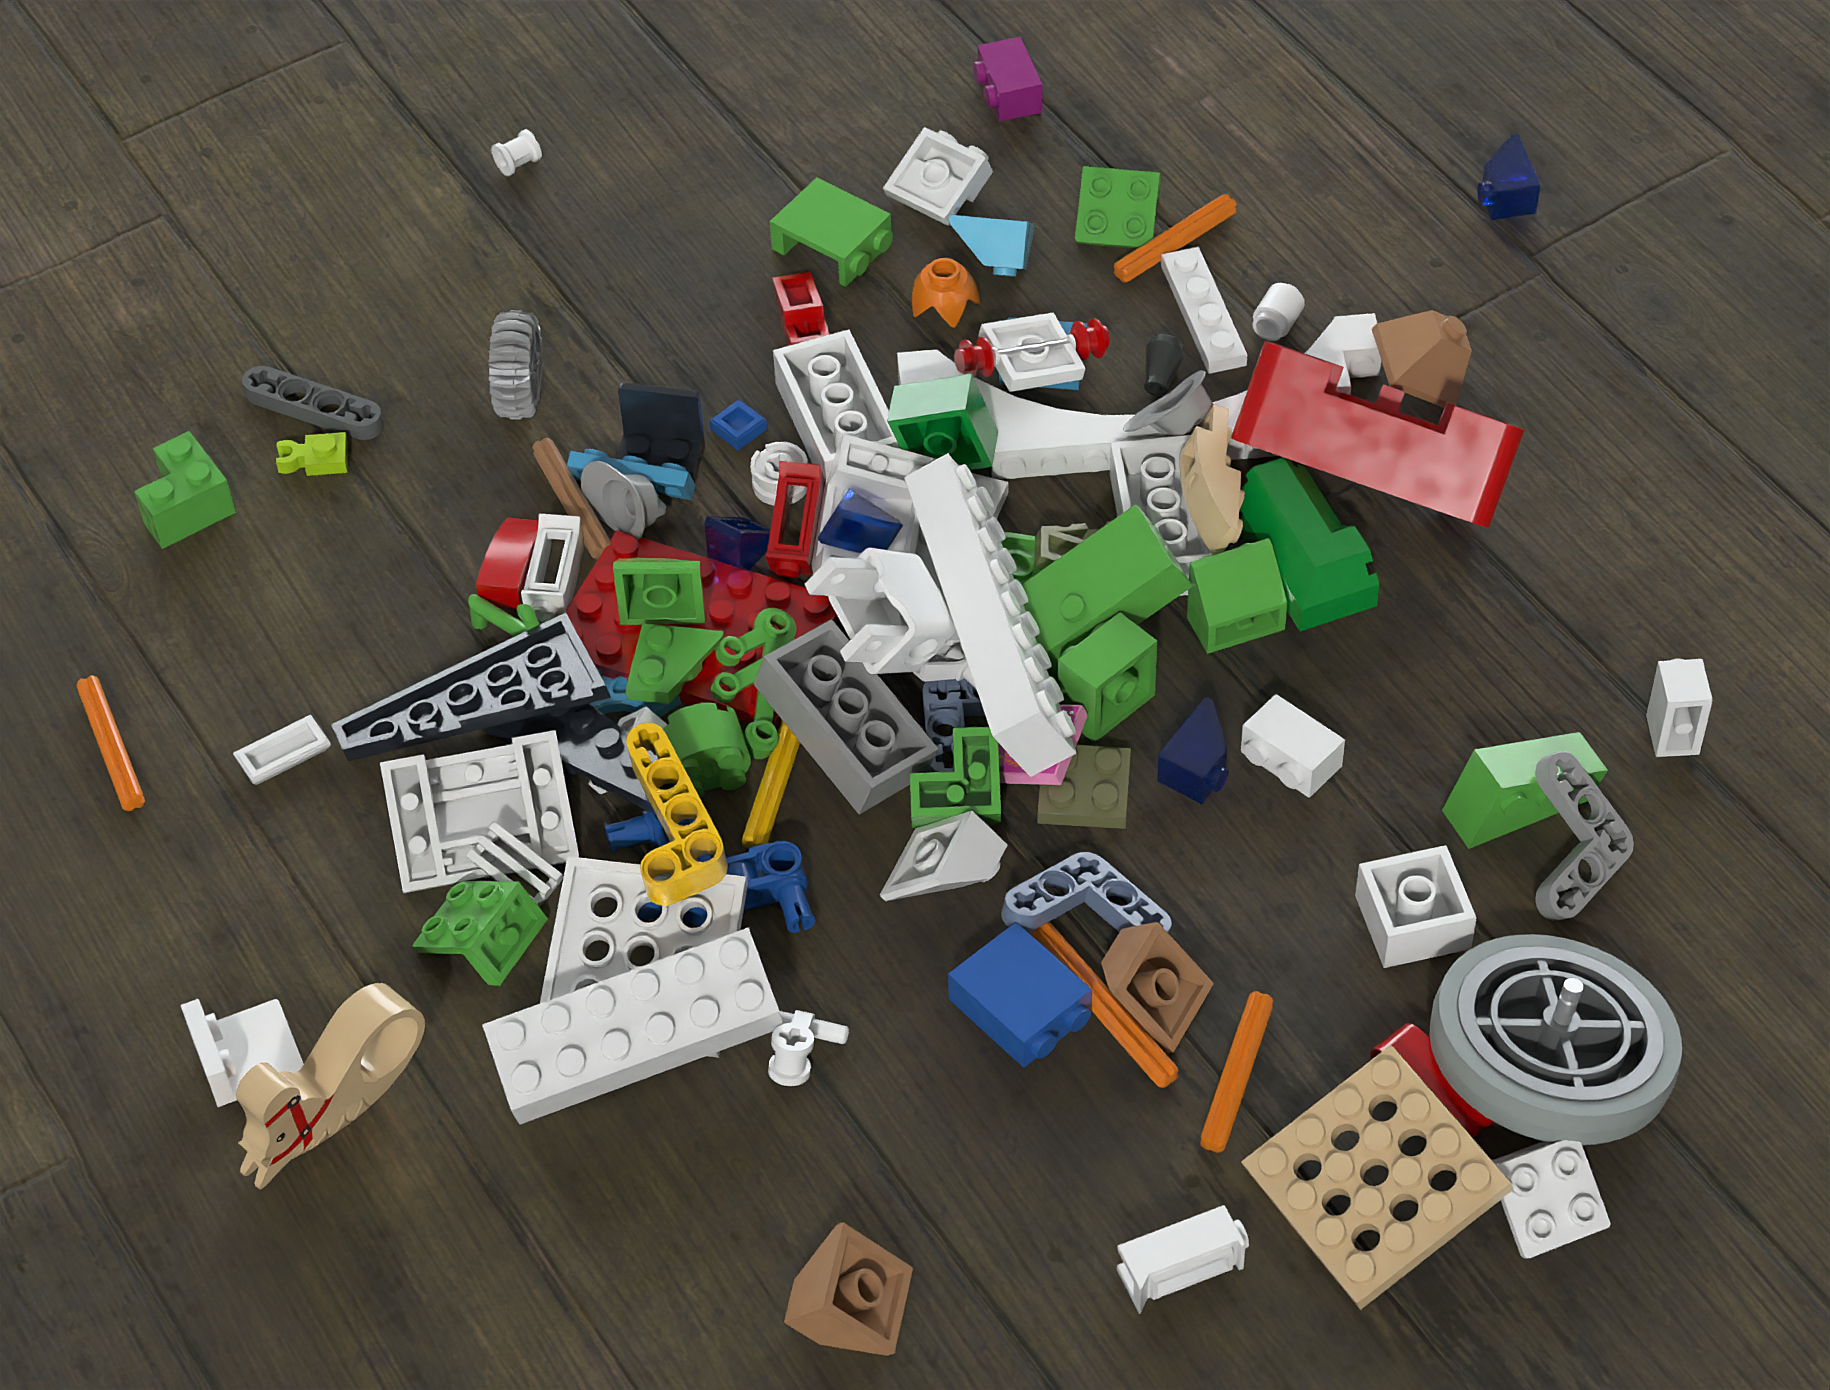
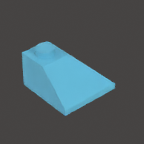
M949 215L950 225L981 263L985 266H994L993 274L1016 276L1017 269H1027L1034 233V223Z

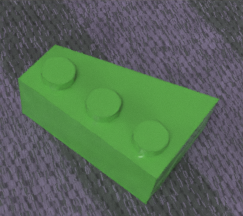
M1580 732L1475 749L1442 809L1468 849L1559 813L1536 781V765L1546 755L1558 752L1572 754L1580 762L1597 787L1599 786L1608 770ZM1557 766L1559 771L1556 775V778L1558 781H1560L1558 775L1561 772V769L1559 766ZM1581 796L1578 801V805L1585 803L1588 800Z

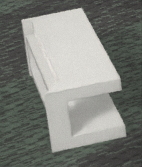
M539 514L537 537L524 590L521 591L523 604L531 605L539 622L544 623L563 614L573 599L585 548L580 516ZM551 539L565 540L556 582L555 584L543 583L552 548Z
M1225 1205L1118 1245V1252L1124 1263L1117 1265V1271L1140 1314L1147 1299L1150 1297L1154 1300L1232 1270L1233 1265H1236L1238 1270L1243 1269L1245 1248L1249 1247L1248 1236L1242 1223L1239 1220L1233 1221Z

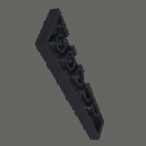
M589 703L480 729L510 745L513 744L512 738L556 730L564 771L572 775L578 772L590 778L593 785L608 792H614L620 798L656 814L633 770L626 744L628 732ZM651 750L647 751L651 763L657 760V755H654ZM667 783L662 785L659 789H671L676 784Z

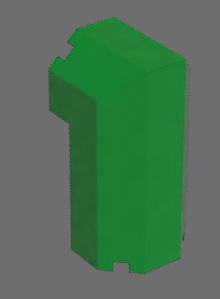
M1284 457L1253 467L1245 475L1248 482L1241 488L1245 494L1239 510V519L1243 520L1240 535L1245 543H1254L1267 538L1271 541L1287 599V612L1299 632L1376 607L1379 593L1377 573L1368 575L1366 563L1373 561L1371 551L1355 526L1350 525L1346 527V525L1340 523L1307 469L1298 464V468L1295 467L1291 460Z

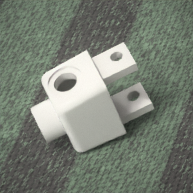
M867 548L856 559L830 557L804 584L810 595L828 596L847 632L850 641L840 650L845 662H862L870 674L915 672L924 666L956 633L943 590L937 588L923 560L915 554Z

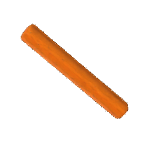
M1223 194L1126 255L1114 264L1116 278H1119L1124 283L1129 282L1160 262L1161 254L1176 252L1236 213V201L1231 199L1228 194Z
M90 675L86 679H80L76 687L122 809L132 811L134 808H141L145 803V799L99 678Z
M1254 991L1248 996L1201 1134L1200 1144L1205 1150H1212L1216 1153L1225 1150L1273 1008V999L1268 994Z

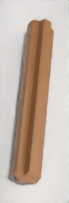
M544 438L542 441H536L532 446L534 457L568 516H580L584 544L590 555L598 559L605 547L611 544L609 537L568 469L553 440Z

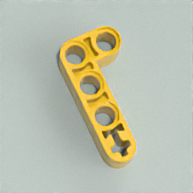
M654 723L638 724L631 729L626 740L632 767L670 840L669 843L645 855L641 861L640 871L648 898L657 905L668 906L721 882L727 874L728 865L722 839L665 731ZM650 750L654 755H657V760L652 763L647 752ZM667 783L676 784L671 789H659L662 785ZM689 818L695 820L689 825H678V823L683 819ZM705 854L714 856L706 862L696 861L697 858ZM660 874H672L665 881L654 880Z

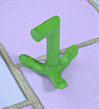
M477 594L469 596L468 603L471 623L476 629L487 627L489 621L515 637L540 625L531 605L519 604L517 606L518 616L522 620L520 621Z

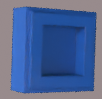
M737 400L709 420L710 430L737 451L767 430L766 419L741 400Z

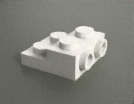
M924 127L883 189L887 196L949 225V215H956L966 199L973 202L993 171L988 162L989 157L981 149L975 146L966 148L958 144L956 139L944 131L935 133Z

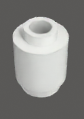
M1276 283L1269 288L1253 313V329L1261 338L1268 341H1276L1280 337L1287 335L1305 306L1304 298L1298 289L1285 283Z

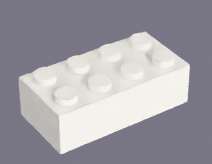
M850 330L773 350L777 388L812 464L821 465L825 485L843 434L900 449L887 422L889 410Z
M1191 435L1111 442L1110 479L1117 517L1136 504L1156 526L1189 579L1190 562L1212 555L1193 523L1181 485L1179 454ZM1188 590L1185 591V592H1184L1183 594H1181L1180 596L1188 595Z

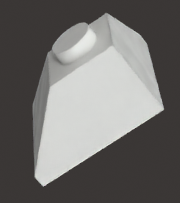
M973 811L916 828L879 896L885 901L964 887L980 881L986 882L998 872L1001 865L999 861L1007 844Z

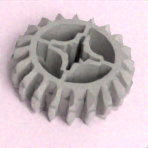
M520 310L500 312L492 326L488 365L490 394L492 395L491 403L494 406V411L500 417H507L509 419L532 418L538 409L543 379V350L539 322L533 313H523Z

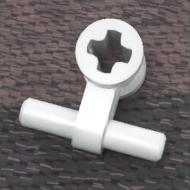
M796 1010L794 1014L780 1011L783 1024L773 1030L771 1045L775 1050V1055L771 1057L768 1068L771 1079L785 1086H797L806 1082L810 1076L811 1069L807 1054L813 1049L814 1038L844 1044L849 1034L847 1026L815 1019V1014Z

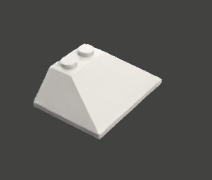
M843 434L840 438L823 492L811 563L813 574L830 557L856 559L865 549L876 548L918 555L923 560L937 588L942 589L904 479L905 476L933 462L936 458Z
M556 730L512 738L513 744L430 760H426L423 754L380 762L403 894L457 884L461 881L489 878L488 874L471 862L465 855L470 849H474L478 845L477 841L482 835L485 836L490 829L488 827L493 821L551 866L566 863L567 856L579 857ZM496 839L494 844L527 870L537 869L501 839ZM486 851L482 856L504 875L515 873L490 852Z

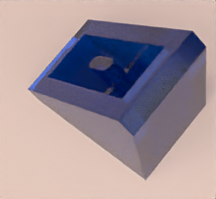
M849 489L817 539L822 544L862 553L867 548L888 550L903 524L889 513Z
M706 517L704 528L708 558L750 571L767 552L770 529L745 517Z

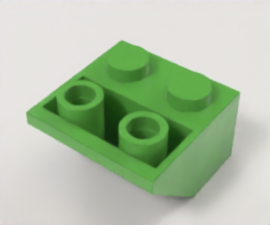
M1269 538L1254 543H1246L1238 548L1216 555L1204 556L1199 560L1190 562L1189 581L1193 587L1188 589L1187 619L1207 654L1285 630L1287 599L1273 546Z

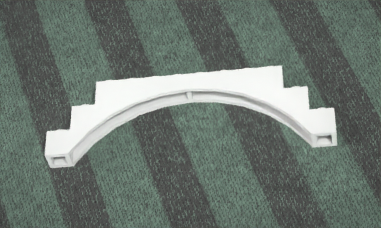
M1375 313L1335 316L1329 326L1309 350L1305 352V354L1344 367L1336 389L1337 391L1350 395L1351 383L1349 378L1380 376L1381 358L1371 330L1377 324ZM938 350L897 353L899 385L963 375V373L958 372L955 363ZM974 378L998 430L993 466L991 467V474L994 479H1016L1110 470L1111 442L1166 437L1150 425L1133 432H1125L1123 430L1124 425L1134 415H1099L1056 409L1015 397ZM1247 390L1240 394L1212 402L1229 409L1228 427L1232 428V432ZM1230 439L1226 454L1231 457V460L1278 456Z

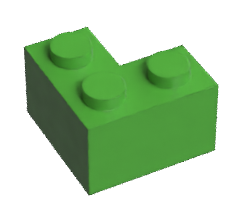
M190 431L153 448L161 478L134 492L144 525L162 549L236 513L227 479Z
M990 727L953 728L954 772L910 773L912 828H919L969 811H973L987 825L1001 824L998 742L992 736Z

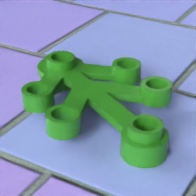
M776 608L765 609L757 615L754 621V630L739 638L728 636L722 639L716 649V657L725 666L737 665L744 654L760 646H763L762 659L735 674L721 673L716 677L711 686V694L717 701L722 703L731 702L738 692L754 684L764 656L795 640L796 625L789 614ZM772 625L777 626L780 630L775 629ZM725 648L733 649L736 655L728 654ZM719 684L729 686L731 692L724 691ZM759 690L757 692L754 722H751L746 727L743 736L750 757L765 759L775 749L779 737L775 726L772 724L774 709ZM757 733L764 735L767 739L760 738Z

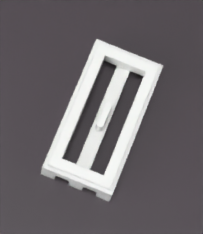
M493 821L488 827L490 829L485 836L482 835L477 841L478 845L474 849H470L465 856L495 881H512L482 857L486 851L490 852L539 891L535 897L531 896V898L540 907L563 880L564 876ZM496 839H501L550 878L547 883L542 882L495 845Z

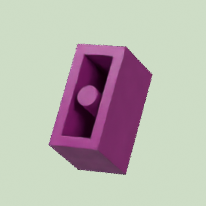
M1021 37L978 45V61L973 62L974 77L977 84H983L986 105L988 108H994L999 122L1042 113V82Z

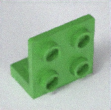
M1083 166L1075 233L1076 242L1079 244L1137 249L1152 240L1157 199L1160 200L1161 193L1160 173Z
M461 881L449 890L446 895V901L437 913L425 922L422 927V933L413 943V947L418 953L463 954L488 985L500 986L548 918L520 882Z

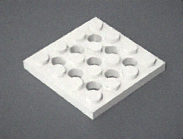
M567 856L540 1003L579 990L585 985L595 984L639 968L640 966H635L630 962L631 953L639 946L645 945L654 949V958L650 962L652 963L740 931L748 886L747 878L745 876L726 874L724 879L718 884L678 903L662 906L661 916L654 922L645 923L638 919V912L644 904L652 901L646 894L640 864ZM660 874L654 880L665 881L672 874ZM611 897L617 900V909L611 916L602 918L593 913L594 905L601 898ZM694 907L704 909L707 912V919L701 926L689 928L683 924V916L689 909ZM597 940L607 942L610 945V949L604 959L591 961L586 958L585 952L589 944ZM720 1051L707 1056L719 1058Z

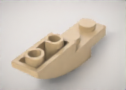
M1213 404L1201 425L1195 428L1179 454L1181 485L1186 505L1193 523L1212 555L1224 552L1229 543L1235 544L1243 527V520L1239 519V510L1245 494L1244 490L1240 489L1241 471L1229 467L1231 457L1226 455L1227 446L1232 435V428L1228 427L1229 409L1217 404Z

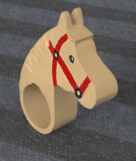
M384 983L371 984L354 993L339 1007L298 1072H278L266 1062L253 1066L240 1080L236 1090V1099L242 1106L247 1118L243 1138L239 1144L248 1152L240 1172L244 1176H248L258 1168L255 1186L262 1189L291 1159L321 1144L366 1111L390 1088L417 1050L425 1028L423 1015Z

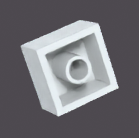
M1446 845L1359 864L1355 896L1384 968L1471 949L1476 915Z

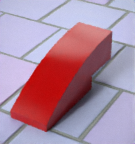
M811 272L773 277L774 292L787 346L830 335L824 320L823 304Z
M507 518L501 524L491 541L478 575L476 589L479 596L499 608L517 610V606L523 604L521 591L524 590L537 537L539 520Z

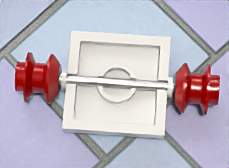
M1047 313L981 324L979 338L975 346L969 340H962L959 349L955 351L954 360L959 373H963V375L972 374L973 378L976 377L978 370L984 377H990L994 367H996L1009 392L1082 380L1085 372V366L1082 361L1087 360L1090 352L1095 358H1102L1109 347L1110 336L1106 326L1102 325L1096 318L1089 320L1087 328L1081 321L1074 322L1069 335H1066L1055 314Z

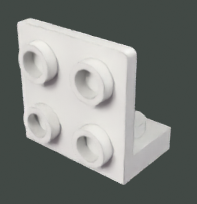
M199 999L181 1005L218 1107L237 1100L236 1090L240 1080L256 1064L266 1062L278 1072L287 1071L291 1073L298 1072L304 1065L281 1005L276 999L220 1020H216L214 1013L205 1016Z
M1561 1140L1552 1143L1542 1141L1492 1160L1514 1188L1513 1191L1501 1199V1203L1521 1257H1534L1610 1226L1607 1212L1581 1142Z

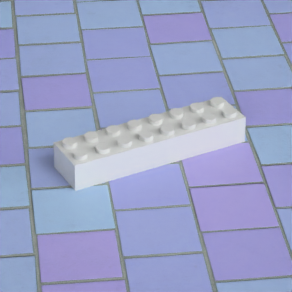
M947 453L905 476L904 479L992 736L1020 767L1032 777L1077 753L1071 738L1072 735L1076 734V730L1068 714L1064 710L1061 711L1059 702L1064 700L1063 694L1055 679L1049 677L1047 669L1052 667L1050 658L1043 646L1037 644L1035 636L1040 634L1038 625L1030 612H1026L1024 604L1028 602V597L1017 579L1014 580L1012 573L1017 570L1016 564L1009 551L1002 547L1001 541L1005 540L1006 537L1001 525L990 514V510L995 508L994 503L983 486L980 488L976 487L975 479L965 464L959 467Z

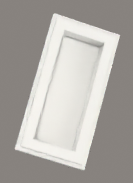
M309 715L233 754L251 782L258 785L326 751L331 744L313 717Z

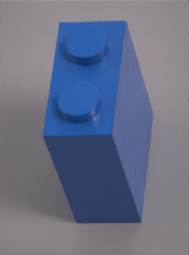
M1017 922L948 973L949 1000L1023 1068L1036 1058L1042 1059L1054 1049L1057 1041L1070 1031L1076 1032L1080 1030L1091 1016L1092 989Z

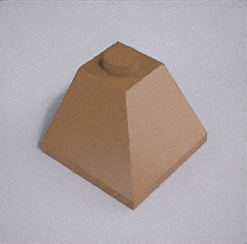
M1430 310L1377 323L1371 329L1390 387L1443 408L1446 402L1456 405L1472 352L1466 335V327L1458 318L1454 316L1448 317Z
M1158 922L1121 929L1101 962L1110 992L1167 1053L1174 1052L1214 983Z
M840 1223L835 1226L794 1279L784 1323L819 1345L886 1356L892 1355L896 1349L913 1267L850 1226Z

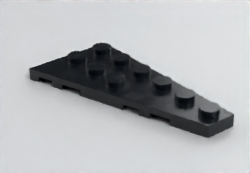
M565 612L331 725L347 760L353 761L608 699L611 696Z

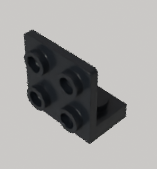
M621 382L618 394L624 433L615 459L623 460L624 456H634L645 460L648 465L662 467L663 463L677 464L689 472L695 483L705 450L699 392Z

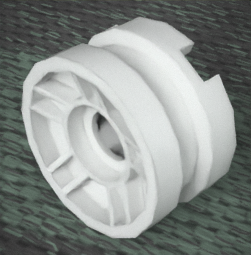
M788 442L766 444L765 450L762 452L756 451L751 458L750 467L754 493L762 502L773 506L775 504L779 479V461L808 464L805 452L797 445ZM792 485L789 504H793L803 498L807 492V487Z

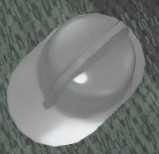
M1200 370L1186 378L1172 392L1150 404L1129 419L1124 425L1123 430L1128 433L1150 425L1166 437L1192 435L1195 428L1201 425L1213 406L1210 397L1201 384L1206 372Z
M592 461L583 469L581 475L582 492L596 517L613 530L631 534L638 540L642 537L644 529L666 512V505L658 498L653 484L645 476L623 475L602 461Z

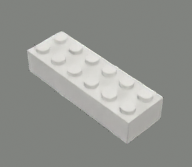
M745 928L483 1024V1028L510 1109L520 1125L773 1032L783 1022L750 930Z

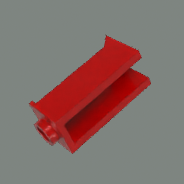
M779 461V479L768 549L765 555L770 571H775L779 576L796 578L800 574L811 575L812 573L811 563L825 487L821 465ZM792 485L807 487L799 546L783 544Z

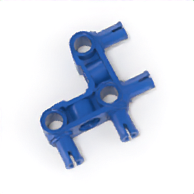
M647 810L642 812V816L604 825L611 852L650 842V845H655V848H659L670 842L657 815ZM689 818L683 819L678 823V825H689L695 820ZM776 841L770 844L751 847L747 853L726 858L728 865L727 874L745 876L748 881L743 911L780 902L788 931L792 933L800 932L798 925L799 917L804 931L810 929L815 924V917L811 912L805 895L808 881L802 866V856L796 845L787 841ZM705 854L697 858L696 861L706 862L712 858H710V855ZM784 868H785V869H789V870H787V871H776V870H778V869H784ZM653 902L644 904L638 912V919L645 921L660 917L662 906ZM694 907L684 914L683 919L692 925L693 928H697L706 921L707 912L702 908Z

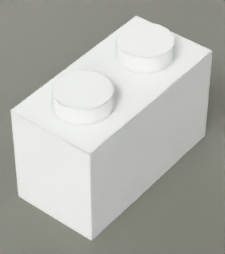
M1703 659L1658 661L1646 714L1656 757L1700 754L1713 701Z
M1277 694L1243 724L1241 752L1245 754L1248 760L1255 765L1263 766L1279 777L1287 787L1297 789L1309 798L1342 767L1345 739Z

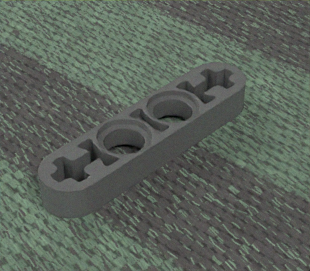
M268 366L253 367L245 372L242 377L245 397L254 405L337 433L346 432L347 436L359 440L375 438L384 428L381 408L373 401ZM299 392L305 394V397L299 401L292 402L286 400V397L292 393ZM328 404L340 406L338 410L332 413L320 411L323 406Z

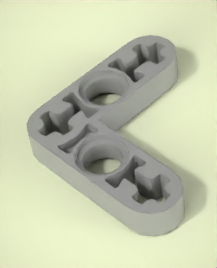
M1558 752L1546 755L1539 760L1535 770L1536 781L1580 840V843L1544 880L1536 892V905L1540 914L1551 921L1572 918L1577 915L1630 857L1634 846L1633 836L1629 828L1580 762L1568 752ZM1557 766H1559L1561 769V772L1558 775L1560 781H1558L1556 778V775L1559 771ZM1581 796L1586 798L1591 805V816L1588 820L1584 819L1578 810V801ZM1581 859L1589 863L1592 875L1588 883L1584 882L1579 875L1578 866ZM1570 888L1572 891L1566 892L1560 898L1559 904L1561 907H1558L1556 902L1559 899V895L1557 892L1567 890Z

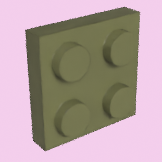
M1076 745L1077 753L1072 755L1062 784H1040L1037 823L1126 829L1131 748Z

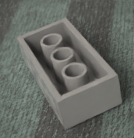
M831 619L764 656L754 685L856 812L861 814L910 785V773H927L938 748L877 674H870L862 662H845L840 650L849 640Z

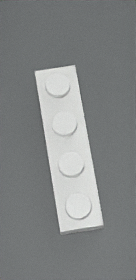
M1199 247L1161 254V267L1208 374L1247 366L1245 348Z

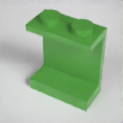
M819 178L813 180L770 221L772 250L785 255L798 242H801L838 261L839 284L845 287L857 275H862L868 265L880 253L886 252L893 240L890 213Z

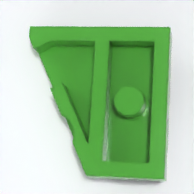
M643 623L626 685L627 700L670 704L682 691L683 685L693 680L703 669L702 662L713 650L716 651L724 638V631Z

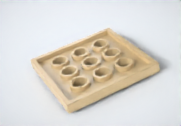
M1392 1045L1241 1161L1244 1168L1360 1310L1514 1190L1507 1177ZM1389 1101L1397 1105L1396 1114L1390 1120L1377 1121L1372 1118V1111L1377 1104ZM1354 1131L1359 1134V1141L1353 1149L1340 1151L1334 1147L1335 1139L1340 1133ZM1411 1136L1425 1138L1427 1144L1424 1151L1416 1156L1403 1154L1401 1147L1407 1138ZM1308 1160L1320 1162L1322 1167L1316 1178L1305 1181L1297 1177V1170L1303 1162ZM1382 1165L1389 1169L1388 1177L1382 1184L1370 1186L1364 1183V1174L1370 1167ZM1449 1170L1457 1175L1455 1185L1447 1191H1437L1431 1187L1432 1178L1440 1171ZM1336 1195L1348 1196L1351 1199V1204L1344 1214L1332 1216L1326 1213V1204L1330 1198ZM1411 1200L1419 1205L1416 1216L1409 1221H1398L1393 1217V1210L1401 1201ZM1366 1230L1378 1232L1380 1234V1241L1376 1248L1366 1252L1355 1248V1240L1361 1232Z

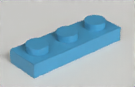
M585 449L584 453L570 451L567 467L575 480H581L583 469L590 462L602 461L623 475L645 476L651 481L658 495L686 500L693 499L696 485L689 472L680 465L673 463H663L662 467L648 465L645 460L634 456H624L623 460L609 458L606 453L595 449Z

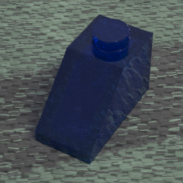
M1511 134L1484 167L1483 181L1478 183L1477 186L1479 203L1481 206H1486L1491 220L1536 214L1540 183L1519 134Z
M1205 697L1158 754L1157 781L1200 804L1204 803L1212 791L1219 792L1229 774V769L1226 768L1227 747L1213 700Z

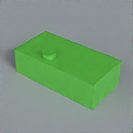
M1135 504L1023 583L1022 587L1028 597V602L1024 604L1025 611L1030 612L1040 631V634L1035 636L1037 644L1043 646L1052 664V667L1048 668L1047 672L1049 677H1053L1057 682L1058 659L1068 647L1076 646L1087 638L1098 624L1108 622L1121 612L1138 625L1193 587L1156 526Z

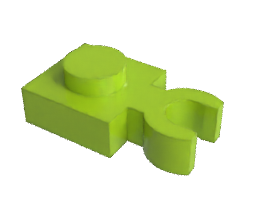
M346 432L305 435V444H297L291 440L277 442L279 458H276V464L279 473H293L302 467H305L307 476L347 473L348 440Z

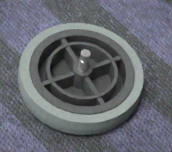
M1534 934L1506 936L1487 941L1470 949L1455 961L1446 973L1433 1003L1430 1021V1042L1436 1063L1452 1088L1470 1106L1497 1124L1519 1134L1554 1143L1568 1140L1581 1142L1582 1145H1594L1622 1139L1650 1123L1660 1112L1675 1086L1681 1063L1682 1040L1678 1023L1669 1005L1658 990L1635 969L1618 958L1590 945L1561 937Z

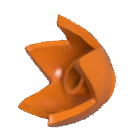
M939 258L926 265L913 283L912 310L914 317H917L933 306L941 317L954 328L964 312L968 299L974 304H981L978 287L969 271L960 263L949 258Z

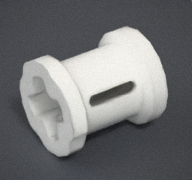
M527 129L521 131L517 138L503 145L497 143L491 149L498 168L506 176L514 174L515 168L528 161L536 162L542 158L538 142Z

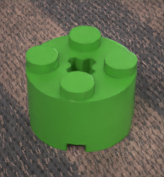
M700 703L677 710L668 716L669 724L663 730L688 777L692 779L700 798L706 790L718 787L724 790H735L745 784V773L750 767L751 758L737 714L733 708L727 706L726 712L718 710L716 703Z

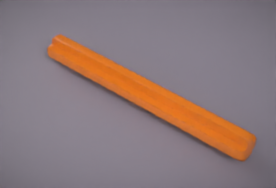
M1050 921L1035 930L1029 931L1028 933L1092 989L1091 1011L1151 1080L1161 1088H1165L1170 1083H1173L1178 1078V1067L1110 992L1108 987Z

